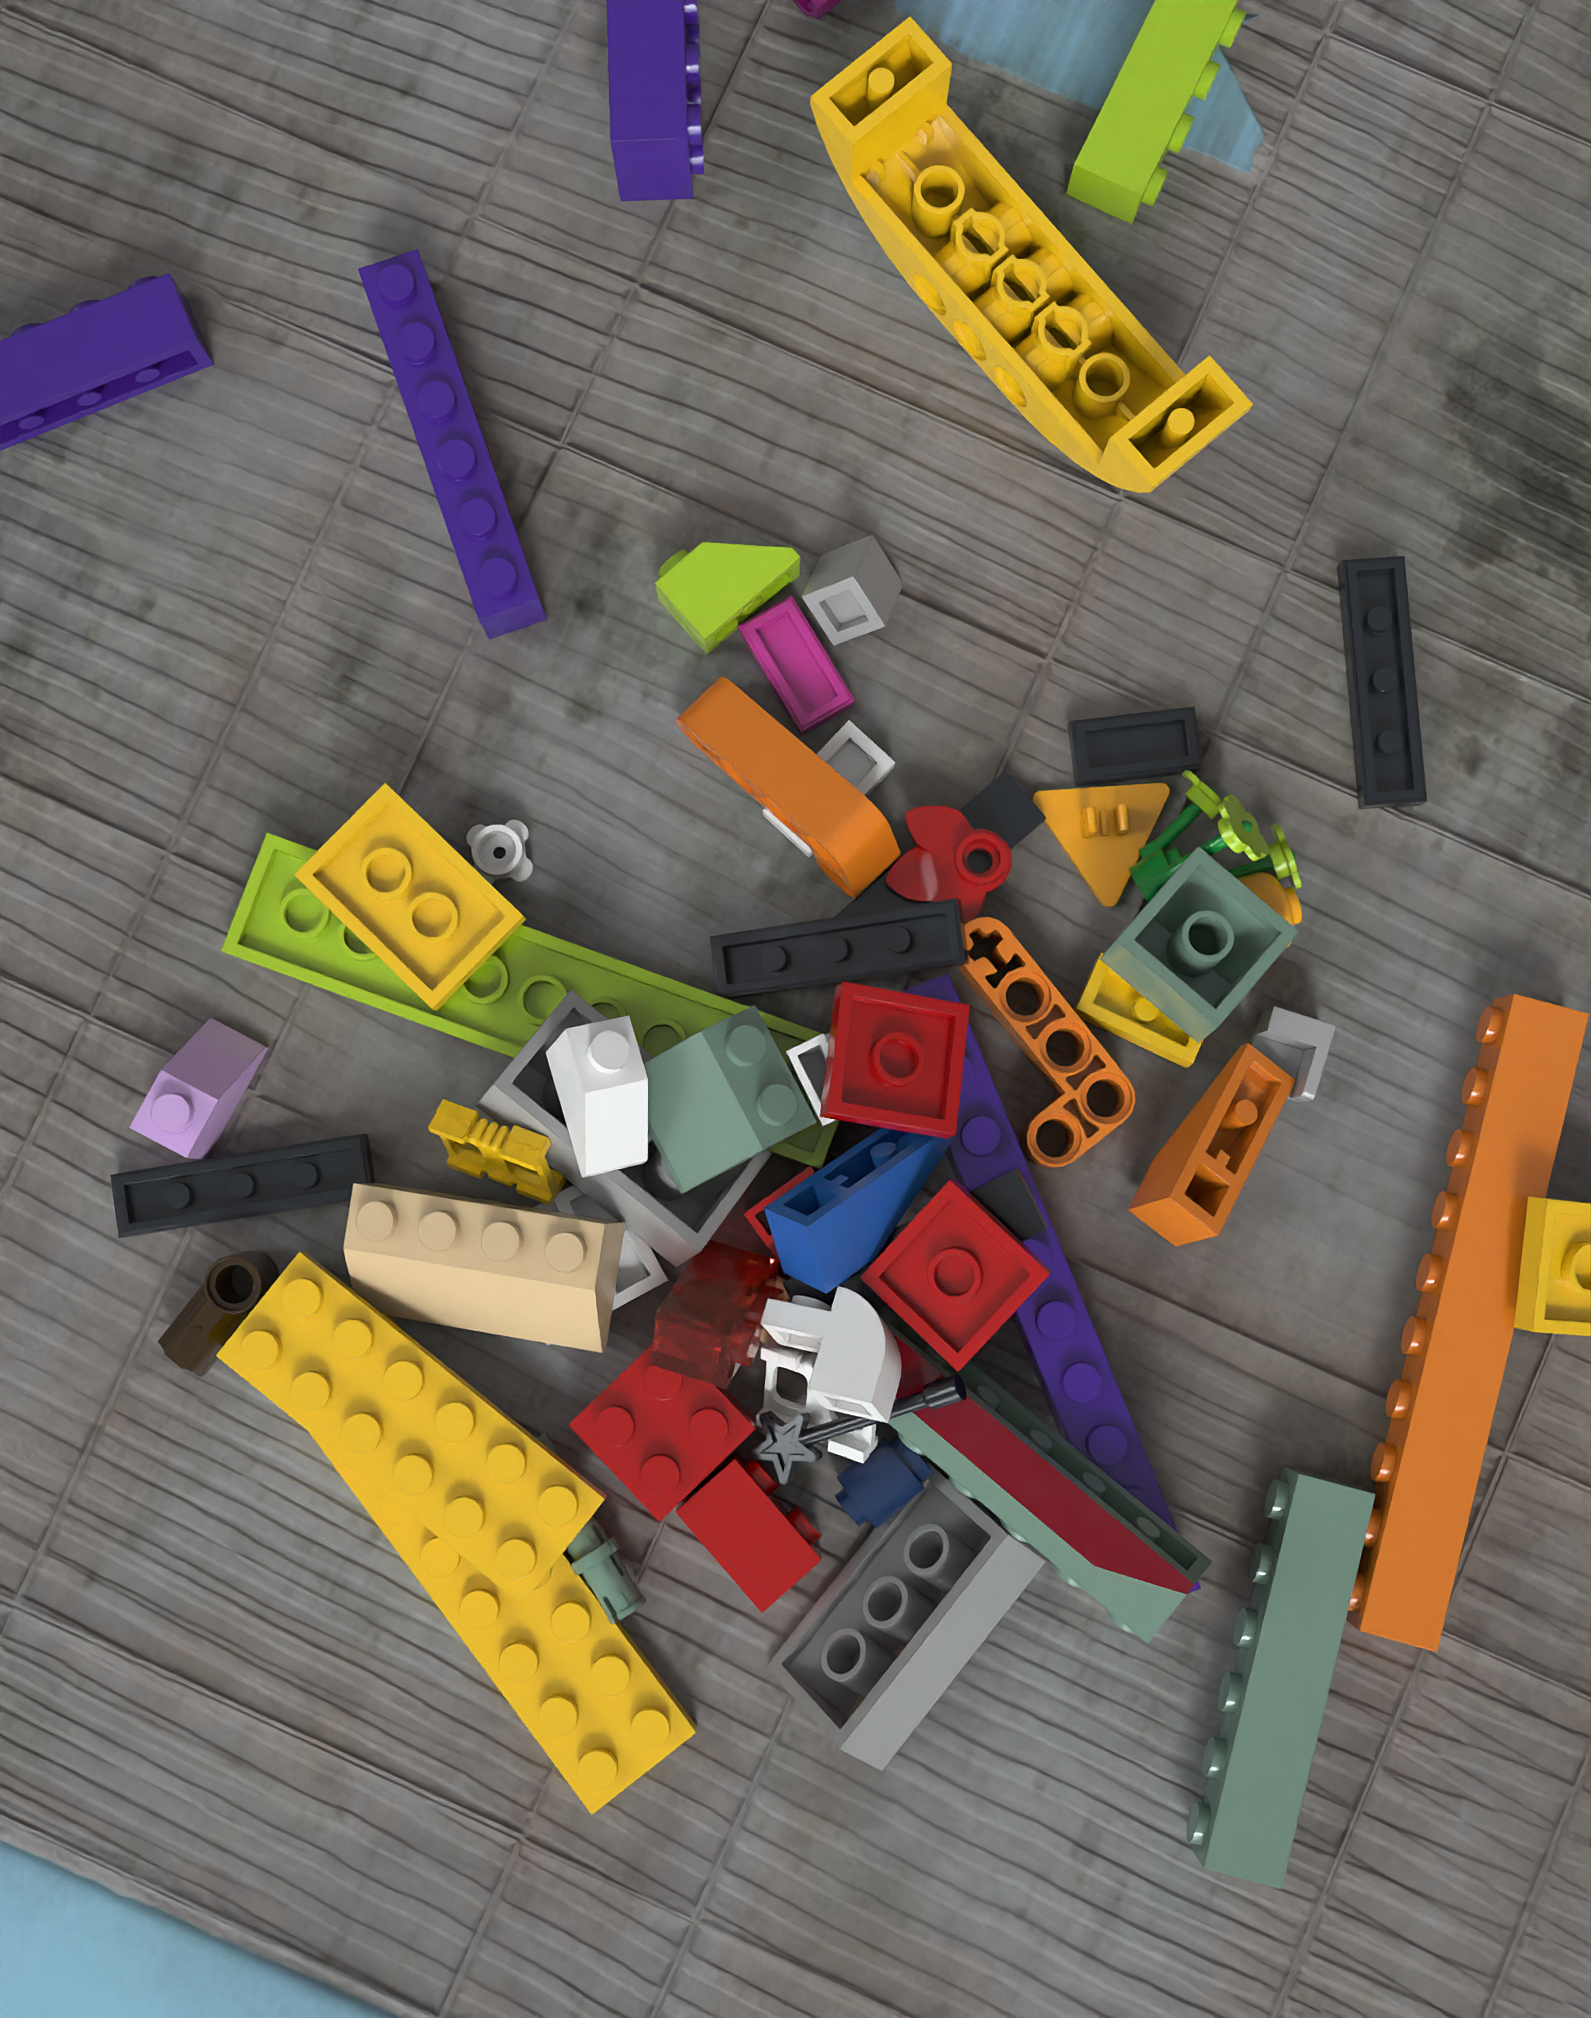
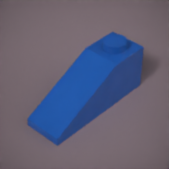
M881 1127L764 1207L784 1274L826 1294L835 1287L846 1283L854 1273L877 1257L955 1136L946 1139Z

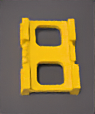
M445 1099L441 1101L428 1128L430 1132L440 1136L449 1154V1158L446 1161L449 1168L478 1179H482L484 1174L487 1173L489 1179L511 1187L513 1184H516L515 1189L518 1194L550 1206L553 1204L557 1194L565 1184L566 1178L549 1168L545 1158L551 1146L549 1137L516 1125L513 1126L509 1133L507 1126H502L499 1129V1125L496 1122L488 1125L489 1122L486 1118L479 1120V1114L475 1110Z

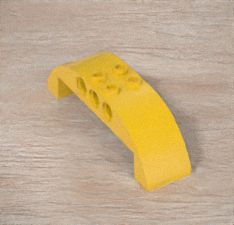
M908 17L810 96V106L818 130L846 191L864 222L909 286L1005 397L1049 442L1076 464L1107 483L1137 493L1152 492L1251 409L1253 403L1210 355L1189 373L1184 374L947 105L952 63L911 17Z

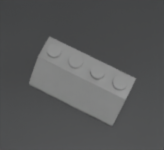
M571 989L475 1106L501 1127L507 1126L509 1133L513 1126L516 1125L549 1137L551 1146L545 1155L547 1163L619 1222H625V1227L677 1268L702 1251L772 1153L766 1150L681 1194L648 1131V1160L645 1163L582 1178L545 1052L565 1029L608 1019ZM638 1044L643 1063L654 1058V1056Z
M929 1462L927 1464L934 1473L922 1482L925 1489L878 1529H874L766 1666L840 1750L881 1771L1046 1562L1028 1544L1011 1536L1004 1529L1000 1520L980 1503L958 1491L950 1479Z

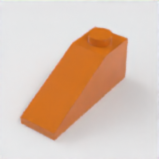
M1251 1044L1241 1045L1153 1159L1127 1210L1175 1247L1219 1236L1296 1080Z

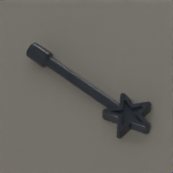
M954 1374L925 1384L922 1391L895 1399L889 1419L926 1407L936 1410L964 1401L967 1393L962 1378L958 1374ZM772 1411L760 1414L759 1419L766 1440L749 1453V1457L751 1460L773 1461L779 1482L785 1485L794 1481L798 1462H815L823 1457L822 1452L813 1444L880 1423L881 1421L850 1414L807 1429L810 1420L808 1412L796 1415L788 1423H785Z

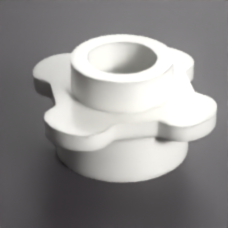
M510 820L505 826L490 825L486 827L478 824L469 830L466 841L471 847L472 857L475 862L473 868L491 885L498 879L512 878L517 882H523L531 876L533 864L526 857L525 842L529 837L527 827L518 820ZM497 848H504L506 851L502 859H497L494 856V851Z

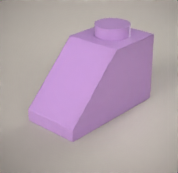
M209 1018L161 1069L129 1128L185 1158L208 1159L269 1047L214 1018Z

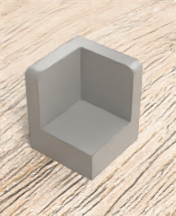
M872 534L823 554L819 558L801 597L834 646L886 627L902 589V581Z
M1276 1006L1260 1012L1251 1045L1296 1080L1287 1099L1300 1103L1315 1098L1336 1026Z

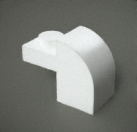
M840 1286L837 1288L832 1308L820 1300L806 1296H793L791 1303L768 1298L760 1324L777 1343L818 1353L807 1389L825 1409L888 1423L901 1377V1356L893 1334L874 1308L859 1294Z

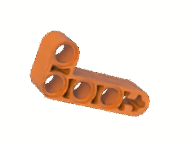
M720 676L675 719L680 730L696 748L810 847L824 873L851 898L857 899L901 855L891 827L880 810L864 794L727 678Z
M991 917L976 918L965 925L968 952L974 945L971 936L974 935L980 942L990 937L996 944L991 957L998 967L1002 970L1009 961H1012L1017 969L1007 973L993 988L987 980L992 978L997 970L987 958L982 957L974 961L968 954L969 964L956 966V968L1057 1095L1023 1125L1020 1134V1145L1025 1157L1034 1165L1043 1168L1065 1166L1079 1158L1129 1117L1136 1102L1135 1090L1127 1076L1009 928L1001 921ZM1014 983H1024L1034 989L1038 997V1005L1032 1015L1022 1016L1014 1013L1009 1008L1006 1002L1008 986ZM1062 1032L1068 1034L1075 1041L1077 1056L1071 1066L1057 1065L1047 1055L1046 1043L1052 1033ZM1094 1082L1108 1084L1116 1094V1108L1108 1117L1095 1115L1087 1105L1086 1095ZM1045 1121H1053L1060 1124L1067 1134L1068 1142L1066 1149L1057 1157L1045 1155L1036 1144L1037 1130Z

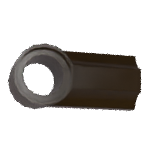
M248 1250L215 1261L206 1272L203 1285L157 1341L163 1348L164 1354L180 1368L187 1369L199 1377L205 1375L218 1360L216 1354L280 1276L277 1265L270 1256L260 1251ZM237 1265L246 1268L252 1275L254 1282L253 1290L248 1298L238 1295L233 1289L231 1276Z

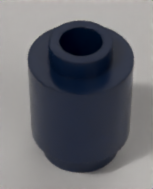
M898 1434L889 1442L883 1437L864 1463L855 1461L837 1476L843 1489L835 1494V1497L858 1526L869 1519L878 1529L925 1489L922 1482L934 1472L920 1454L909 1449L901 1441Z

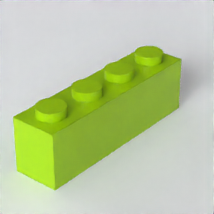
M1240 0L1154 1L1074 163L1066 192L1067 195L1129 224L1133 223L1142 203L1151 207L1154 206L1169 174L1168 170L1160 166L1168 150L1177 154L1180 153L1195 121V117L1186 113L1194 97L1202 101L1206 100L1220 70L1221 64L1212 61L1219 45L1229 49L1232 47L1247 12L1237 7Z

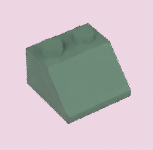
M1198 846L1116 939L1100 960L1199 1043L1220 1026L1296 937L1299 931Z
M755 1005L701 1030L643 1063L648 1077V1131L681 1194L788 1140L817 1122Z

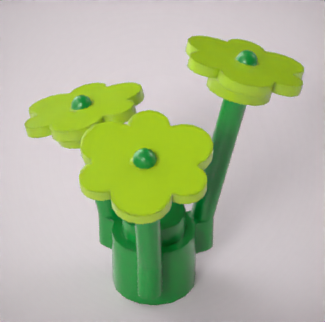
M1185 770L1182 776L1192 785L1184 793L1192 803L1155 840L1138 850L1143 860L1129 868L1132 878L1149 903L1195 851L1194 849L1184 856L1177 846L1167 852L1165 849L1201 813L1212 820L1220 812L1223 817L1218 821L1220 834L1199 846L1210 856H1213L1227 846L1236 853L1245 851L1253 862L1228 870L1236 878L1272 870L1277 880L1287 877L1293 890L1302 887L1295 863L1296 854L1290 849L1281 826H1278L1277 823L1270 825L1275 842L1267 844L1259 833V826L1255 818L1248 811H1245L1236 796L1228 794L1222 801L1217 796L1216 788L1208 787L1190 770Z

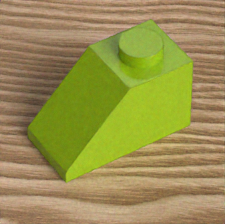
M702 542L690 553L686 549L678 551L662 565L658 571L660 579L655 582L658 601L708 655L738 629V625L749 620L800 576L801 557L793 548Z

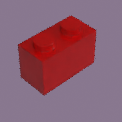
M736 1451L695 1487L677 1505L675 1512L759 1611L763 1613L822 1560L821 1549L815 1543L822 1537V1534L799 1506L788 1512L772 1492L780 1485L760 1460L750 1459L746 1463Z

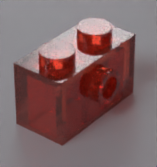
M709 1240L702 1251L693 1257L656 1311L651 1365L726 1389L740 1365L750 1366L755 1358L760 1343L761 1330L763 1329L760 1323L768 1298L783 1301L784 1290L776 1288L779 1260Z

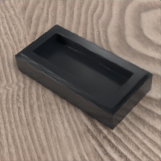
M1195 707L1074 720L1068 724L1075 787L1179 775L1185 770L1197 773L1203 768Z

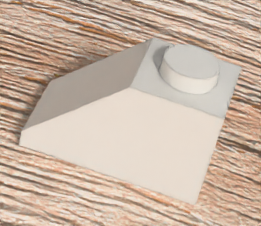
M624 1016L565 1029L545 1053L582 1178L645 1163L648 1160V1077L630 1017Z

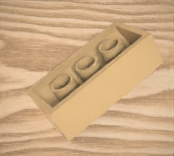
M353 1183L343 1251L352 1289L382 1314L603 1353L606 1352L625 1222L391 1184Z

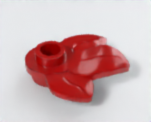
M934 805L911 809L906 812L905 820L917 847L910 849L897 860L887 874L885 882L896 894L907 900L935 902L954 898L960 899L965 926L980 914L986 893L998 888L1008 877L1012 866L1010 848L997 833L987 829H973L968 820L957 809ZM976 851L984 852L990 858V869L983 873L974 872L968 866V856Z

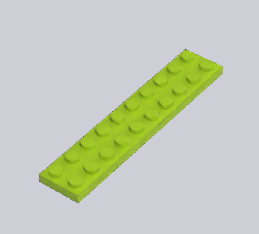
M266 833L221 949V952L512 1058L517 1056L571 989L608 1020L629 1016L637 1043L654 1057L701 1030L750 1008L530 927L520 925L467 981L435 1011L294 876L317 850L270 833ZM759 1011L817 1121L788 1140L768 1150L821 1169L838 1121L821 1129L786 1057V1051L823 1033Z

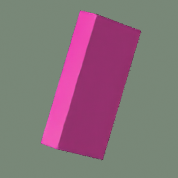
M792 595L738 625L739 634L801 736L855 705V699Z

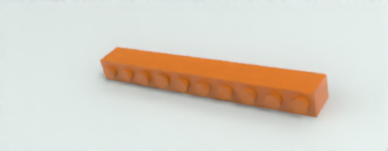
M1510 994L1493 999L1492 1005L1486 1006L1479 1018L1476 1040L1482 1043L1477 1067H1472L1468 1071L1462 1086L1461 1101L1467 1105L1462 1129H1456L1449 1141L1446 1163L1448 1166H1452L1447 1190L1441 1191L1438 1194L1431 1215V1225L1437 1229L1431 1254L1426 1253L1423 1256L1417 1271L1416 1288L1422 1291L1416 1316L1409 1317L1402 1333L1401 1351L1407 1354L1401 1379H1395L1392 1382L1386 1399V1415L1391 1417L1385 1443L1380 1442L1376 1446L1371 1461L1370 1475L1371 1479L1376 1481L1373 1491L1376 1495L1346 1621L1361 1632L1434 1652L1438 1651L1514 1332L1528 1196L1546 1198L1589 1013L1518 994Z

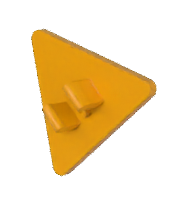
M1165 783L1037 791L1032 797V802L1047 817L1044 821L1101 905L1105 908H1111L1117 904L1131 875L1129 868L1136 864L1140 856L1138 850L1145 846L1169 796L1170 790Z

